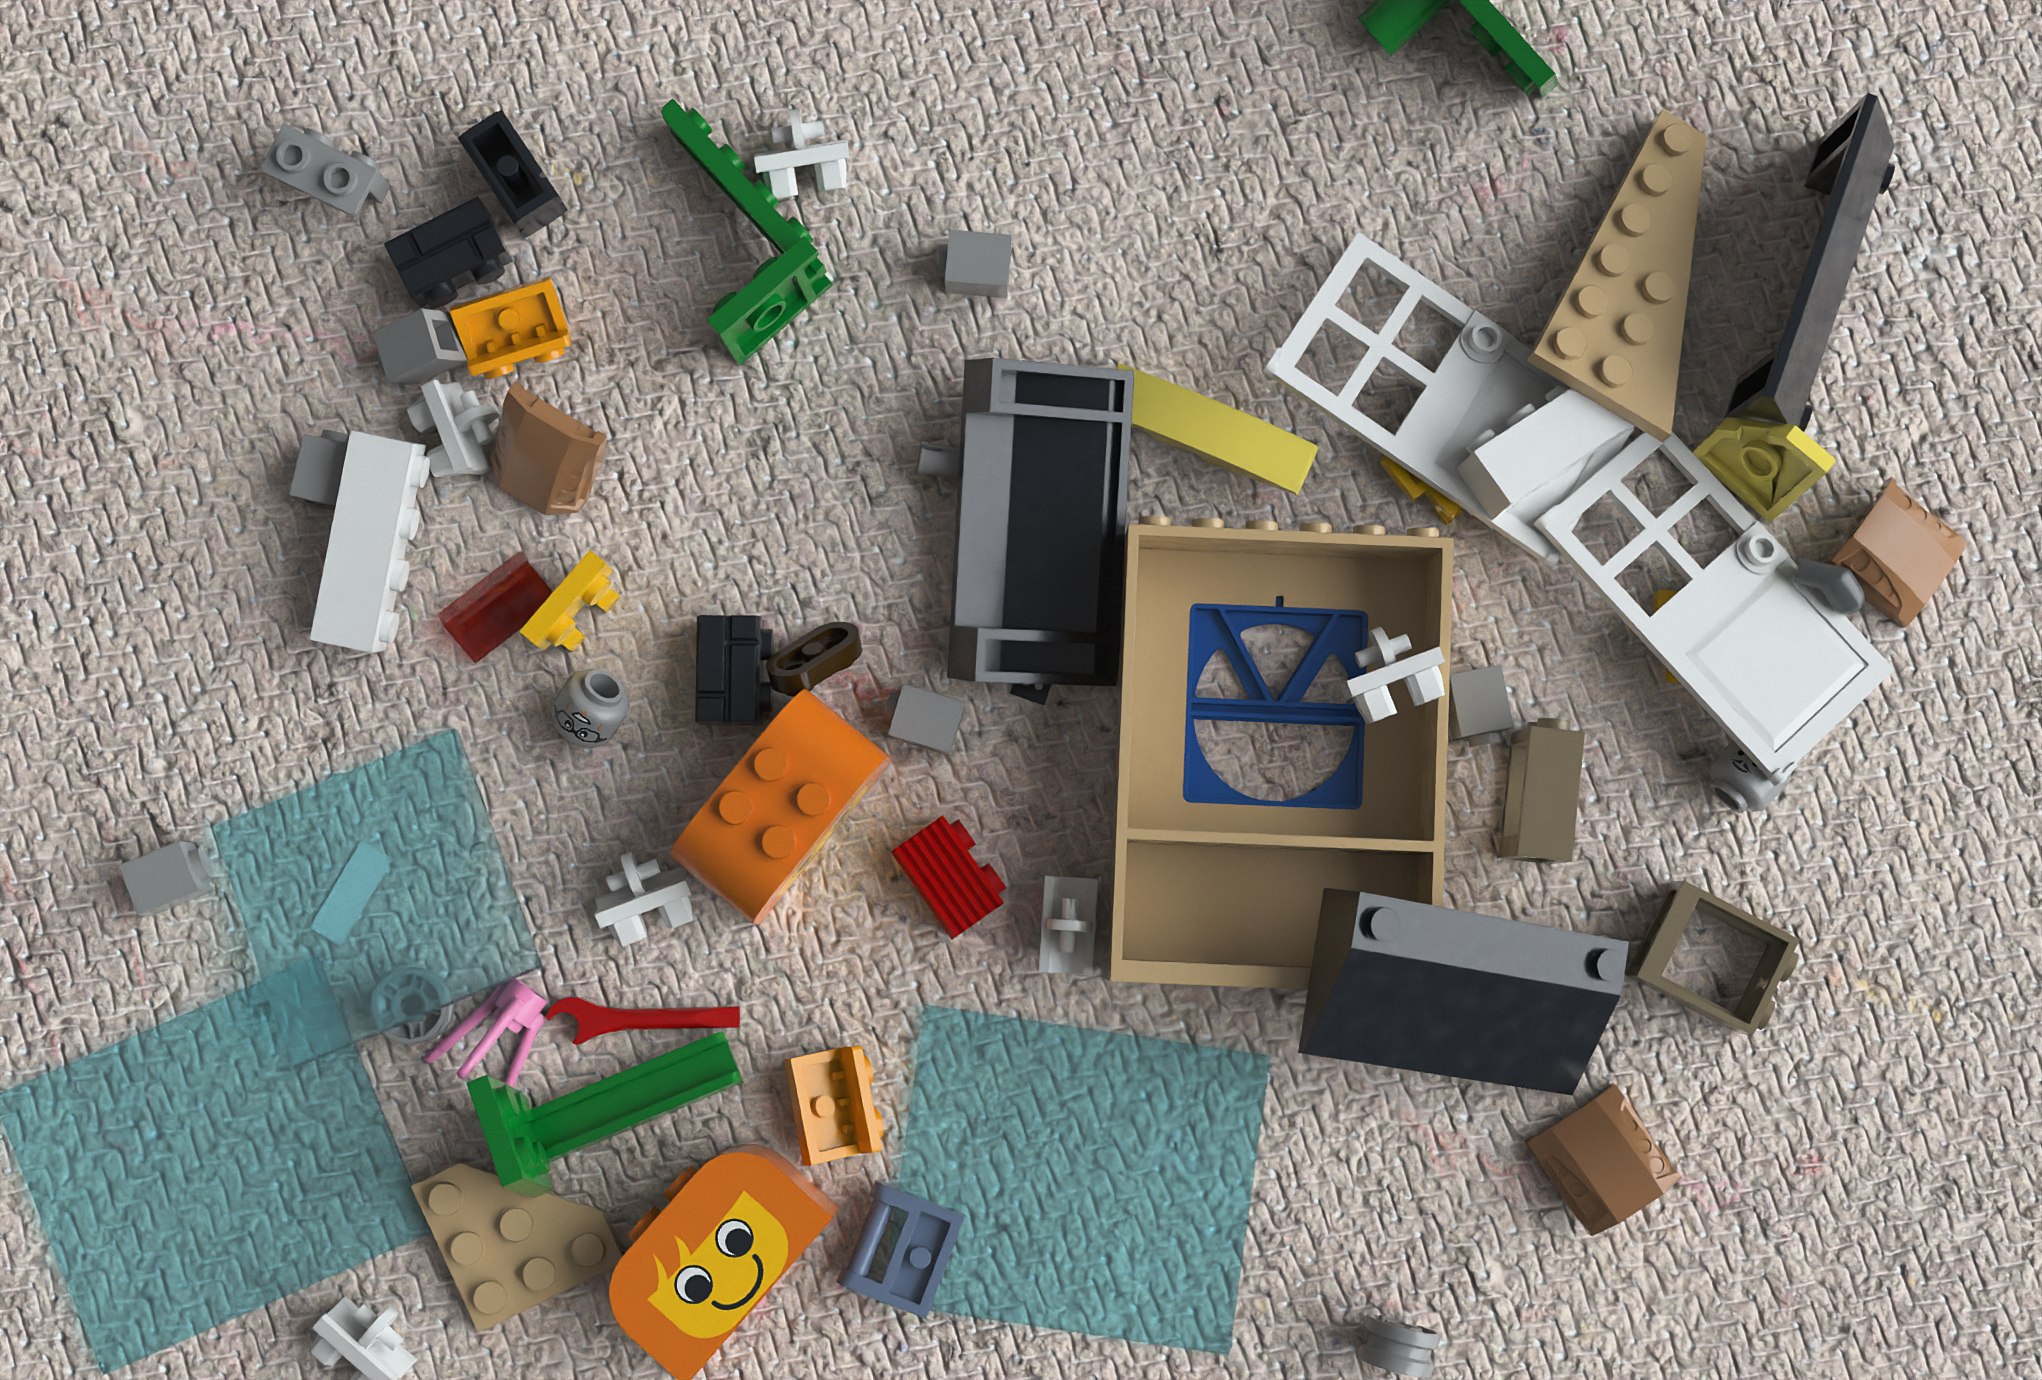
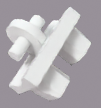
M800 109L789 110L790 126L771 128L774 144L794 141L795 147L756 153L754 156L756 172H763L765 185L776 198L798 195L794 170L796 166L814 164L819 191L846 187L845 159L850 158L847 139L806 145L805 139L825 136L823 120L802 123Z
M431 380L420 386L424 396L409 406L407 411L413 426L419 433H431L438 429L443 444L427 452L432 475L448 478L459 474L482 475L492 470L493 468L484 444L493 440L488 424L500 417L497 405L493 403L480 405L475 391L464 393L459 382L439 384L438 380Z
M1377 627L1369 630L1371 647L1355 652V658L1360 668L1378 662L1380 669L1353 678L1340 685L1345 701L1353 698L1363 719L1367 724L1397 713L1387 685L1405 680L1414 706L1444 696L1442 676L1438 666L1444 663L1445 660L1440 647H1436L1396 662L1395 655L1412 649L1407 634L1389 640L1382 627Z
M632 851L621 855L624 871L607 877V882L612 892L599 896L595 900L597 911H595L594 915L600 929L608 926L620 947L640 941L647 936V929L640 914L658 907L666 928H675L693 920L690 899L691 878L688 871L679 866L662 873L657 858L639 865Z
M1045 875L1039 972L1092 975L1098 879Z
M345 1296L330 1312L325 1313L312 1328L318 1334L310 1348V1353L324 1365L330 1366L336 1364L344 1356L358 1369L349 1380H400L417 1361L412 1354L400 1345L404 1339L390 1327L399 1314L391 1306L378 1317L365 1304L358 1308Z

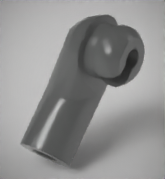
M1800 558L1794 583L1820 589L1831 607L1841 614L1850 615L1862 608L1865 602V594L1850 569Z

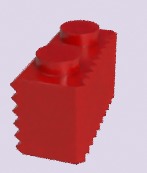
M942 815L892 850L891 854L951 940H953L1003 905L1004 902L999 894L1007 889V887L989 862L980 868L968 850L973 848L976 843L961 821L957 819L949 824Z

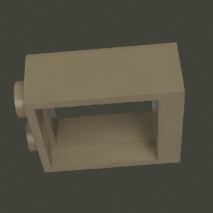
M1538 718L1537 722H1528L1526 728L1511 733L1498 858L1542 864L1572 862L1585 732L1570 730V721Z
M1684 880L1671 881L1625 976L1739 1034L1753 1036L1756 1029L1762 1030L1767 1025L1774 1012L1775 1001L1771 1000L1779 981H1787L1797 965L1799 955L1794 951L1800 939ZM1694 908L1767 945L1734 1013L1662 976Z

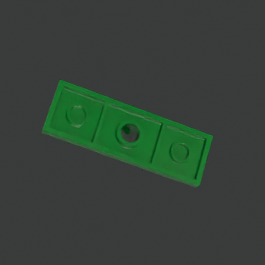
M1375 0L1357 19L1392 57L1451 0ZM1454 0L1474 22L1469 30L1489 55L1494 57L1501 51L1510 61L1504 68L1510 78L1527 96L1535 89L1544 98L1559 85L1556 73L1489 0Z

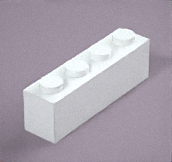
M1562 382L1545 395L1549 403L1536 410L1533 404L1530 403L1505 421L1509 427L1506 431L1496 436L1493 430L1490 429L1470 442L1465 447L1470 455L1455 469L1491 520H1494L1635 426Z
M350 430L310 640L369 653L385 651L387 643H393L399 625V614L393 612L397 591L402 592L404 590L409 575V562L403 560L407 539H414L419 524V510L414 508L417 488L425 486L429 474L430 460L429 457L424 456L426 445Z

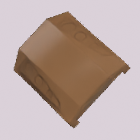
M515 381L507 391L503 402L502 423L496 447L489 460L500 489L544 515L579 513L590 498L595 478L604 460L607 436L600 431L595 432L525 390L524 386Z
M1891 477L1880 487L1882 491L1877 493L1875 496L1877 498L1876 501L1863 512V518L1859 524L1849 531L1848 534L1850 536L1845 543L1839 546L1825 563L1850 569L1864 591L1865 601L1902 628H1906L1929 601L1968 544L1958 533L1915 502L1897 486V481Z
M1613 1083L1604 1088V1091L1555 1125L1524 1141L1554 1188L1572 1210L1587 1234L1591 1236L1620 1224L1665 1194L1681 1178L1679 1172L1672 1167L1656 1145L1625 1096Z

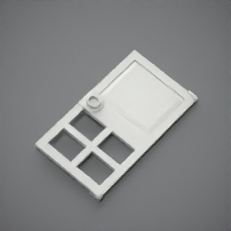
M1360 232L1355 235L1282 347H1278L1272 357L1265 361L1264 369L1262 370V373L1276 380L1536 557L1550 569L1559 562L1561 553L1536 528L1534 523L1537 521V517L1542 513H1546L1555 504L1560 505L1617 456L1634 429L1633 427L1494 520H1491L1455 469L1470 455L1465 447L1490 429L1493 430L1496 436L1509 429L1505 421L1526 405L1532 403L1535 409L1538 410L1549 403L1545 395L1562 382L1526 361L1532 350L1515 339L1512 334L1456 299ZM1363 261L1406 290L1378 335L1334 306ZM1419 300L1462 328L1434 373L1391 344ZM1323 322L1366 350L1365 355L1338 396L1294 367ZM1380 360L1423 389L1394 435L1351 406ZM1581 515L1567 526L1570 531L1573 530Z
M1673 431L1671 436L1664 442L1643 432L1560 505L1555 504L1546 513L1540 514L1534 523L1536 528L1548 538L1758 766L1774 786L1783 783L1787 776L1798 766L1796 763L1895 670L1844 614L1835 611L1820 589L1794 583L1798 565L1789 557L1791 555L1759 521H1756ZM1659 448L1694 486L1656 519L1620 480ZM1606 493L1636 525L1641 533L1602 566L1567 526ZM1706 498L1737 531L1740 537L1707 567L1702 569L1667 530L1702 499ZM1653 544L1687 580L1688 584L1649 617L1614 577Z

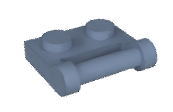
M875 1180L870 1192V1196L874 1198L848 1267H841L836 1282L850 1290L926 1319L965 1214L904 1191L892 1184ZM893 1207H897L909 1213L883 1281L869 1276L868 1272Z

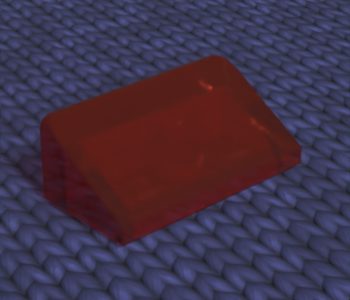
M519 551L444 608L438 616L444 628L476 664L523 628L553 591L524 553Z

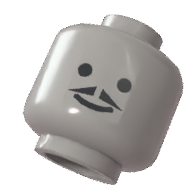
M1734 740L1716 757L1710 766V775L1713 779V782L1710 784L1712 792L1722 803L1738 813H1743L1745 810L1752 812L1764 810L1787 786L1791 778L1790 773L1783 783L1774 786Z

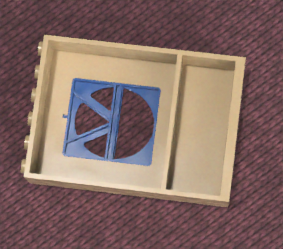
M1141 516L1138 519V524H1128L1124 544L1106 980L1110 982L1308 990L1324 888L1359 891L1443 907L1454 538L1439 537V529L1427 527L1408 528L1407 535L1401 536L1385 535V527L1377 525L1354 526L1353 533H1332V525L1326 523H1302L1299 525V531L1278 530L1277 522L1265 520L1247 521L1246 529L1224 528V520L1215 518L1192 519V526H1170L1171 518ZM1266 624H1281L1302 629L1314 636L1312 644L1276 701H1274L1241 639V632L1246 629ZM1377 627H1382L1389 640L1407 634L1412 649L1395 655L1396 662L1436 647H1440L1445 660L1444 663L1438 666L1442 676L1444 696L1414 706L1405 680L1387 685L1397 713L1370 724L1365 722L1355 702L1353 704L1300 702L1331 654L1336 655L1340 660L1349 680L1380 669L1378 662L1360 668L1355 658V652L1371 647L1369 630ZM1222 649L1227 655L1250 700L1198 698L1195 693L1200 676L1207 662L1217 650ZM1194 719L1354 726V731L1343 761L1332 776L1321 786L1295 799L1265 801L1239 793L1222 781L1213 771L1199 746L1195 733Z

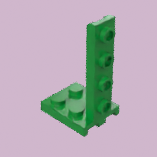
M672 98L663 106L661 115L665 123L670 127L673 138L781 255L778 259L777 257H772L763 262L754 272L753 280L738 293L731 292L720 299L713 308V315L707 319L725 351L740 366L831 288L833 284L826 277V268L817 258L819 253L811 244L813 238L804 226L793 216L788 221H785L774 209L779 205V201L761 180L752 185L741 173L746 166L734 150L726 143L718 148L708 137L713 132L711 127L698 111L692 107L685 112Z
M718 1032L533 1109H530L529 1103L521 1090L519 1091L489 1075H484L466 1084L502 1187L535 1198L554 1190L548 1174L551 1162L744 1082L726 1034Z

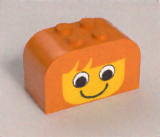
M805 688L773 719L701 807L674 843L669 856L754 925H760L893 760L887 753Z
M758 1144L732 1146L717 1154L698 1171L691 1165L664 1192L663 1195L670 1201L664 1210L661 1211L655 1206L641 1218L626 1236L634 1244L622 1256L612 1273L609 1286L611 1310L622 1330L677 1380H692L833 1219L839 1209V1206L784 1156L766 1146Z

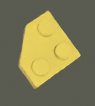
M1726 417L1692 452L1717 479L1769 523L1821 479L1836 461L1833 456L1796 425Z

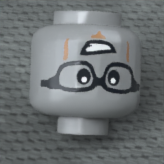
M586 669L577 671L567 679L555 698L550 713L555 728L567 741L580 747L595 748L605 745L613 738L626 718L630 704L623 685L613 674L604 670Z

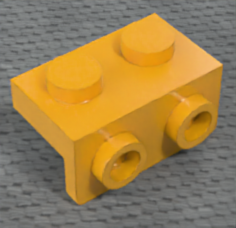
M551 275L450 307L451 317L468 359L467 369L471 377L483 373L485 379L497 378L515 369L513 363L532 357L535 363L547 362L562 356L565 353L563 348L571 345L572 334Z
M861 1045L838 1047L783 1060L803 1166L815 1165L857 1154L881 1151L880 1138L883 1136V1121L880 1112L873 1106L870 1085L873 1081V1070L870 1060L863 1054Z

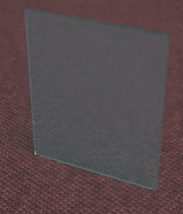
M320 957L311 959L0 1093L1 1120L97 1358L98 1367L103 1375L432 1233L411 1188L413 1182L325 970V963L322 962Z
M926 1004L925 1009L922 1011L923 1025L898 1187L965 1214L930 1311L1229 1355L1233 1347L1231 1339L1268 1073L1272 1067L1271 1056ZM895 1207L886 1270L909 1213Z

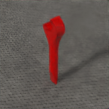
M567 997L558 1000L549 1009L546 1016L548 1021L553 1020L561 1012L574 1016L579 1026L578 1034L572 1041L575 1045L583 1044L602 1034L625 1030L740 1028V1006L619 1009L598 1005L583 997Z

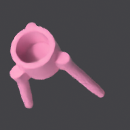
M513 977L506 987L499 984L486 1002L425 1055L424 1061L427 1064H432L497 1008L492 1014L496 1019L495 1023L459 1068L457 1077L464 1079L468 1076L506 1027L518 1034L522 1027L525 1026V1032L504 1081L505 1084L514 1087L536 1034L547 1020L546 1016L541 1013V1010L548 1001Z

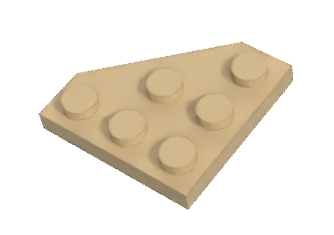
M465 1161L411 1186L478 1333L615 1267L625 1254L606 1211L554 1195L551 1191L532 1198L502 1187L498 1174L486 1171L480 1166Z

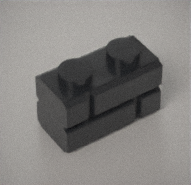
M503 110L496 111L458 137V140L524 238L531 236L568 210Z
M478 196L384 243L409 295L420 308L429 304L430 308H439L447 305L458 297L457 289L473 281H476L478 285L490 283L505 273L503 266L513 262L490 213Z
M697 616L695 722L699 725L760 726L763 725V713H772L773 689L770 681H763L764 661H768L774 655L773 629H764V620L761 616Z

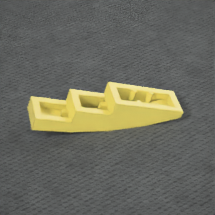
M1118 363L1116 369L1135 371L1131 427L1149 433L1157 441L1199 455L1206 463L1298 496L1319 449L1317 445L1219 401Z

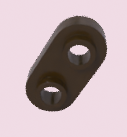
M848 622L824 624L772 655L766 663L772 689L787 696L795 697L803 689L806 688L811 691L814 686L836 672L849 668L863 651L858 628Z

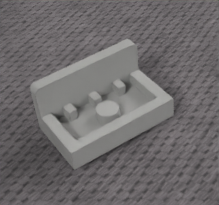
M284 123L261 165V170L266 175L350 216L358 214L366 197L382 204L391 187L379 172L381 165L370 157L357 151H352L349 156L333 148L335 143L321 133L310 128H306L305 132L302 133Z

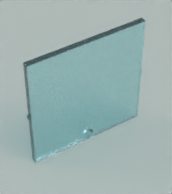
M456 728L343 774L334 773L328 780L212 826L292 1068H298L410 1021L420 1022L427 1014L543 967L463 741Z

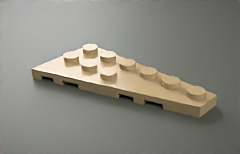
M1664 109L1654 118L1526 360L1661 442H1664L1672 434L1707 140L1705 134Z

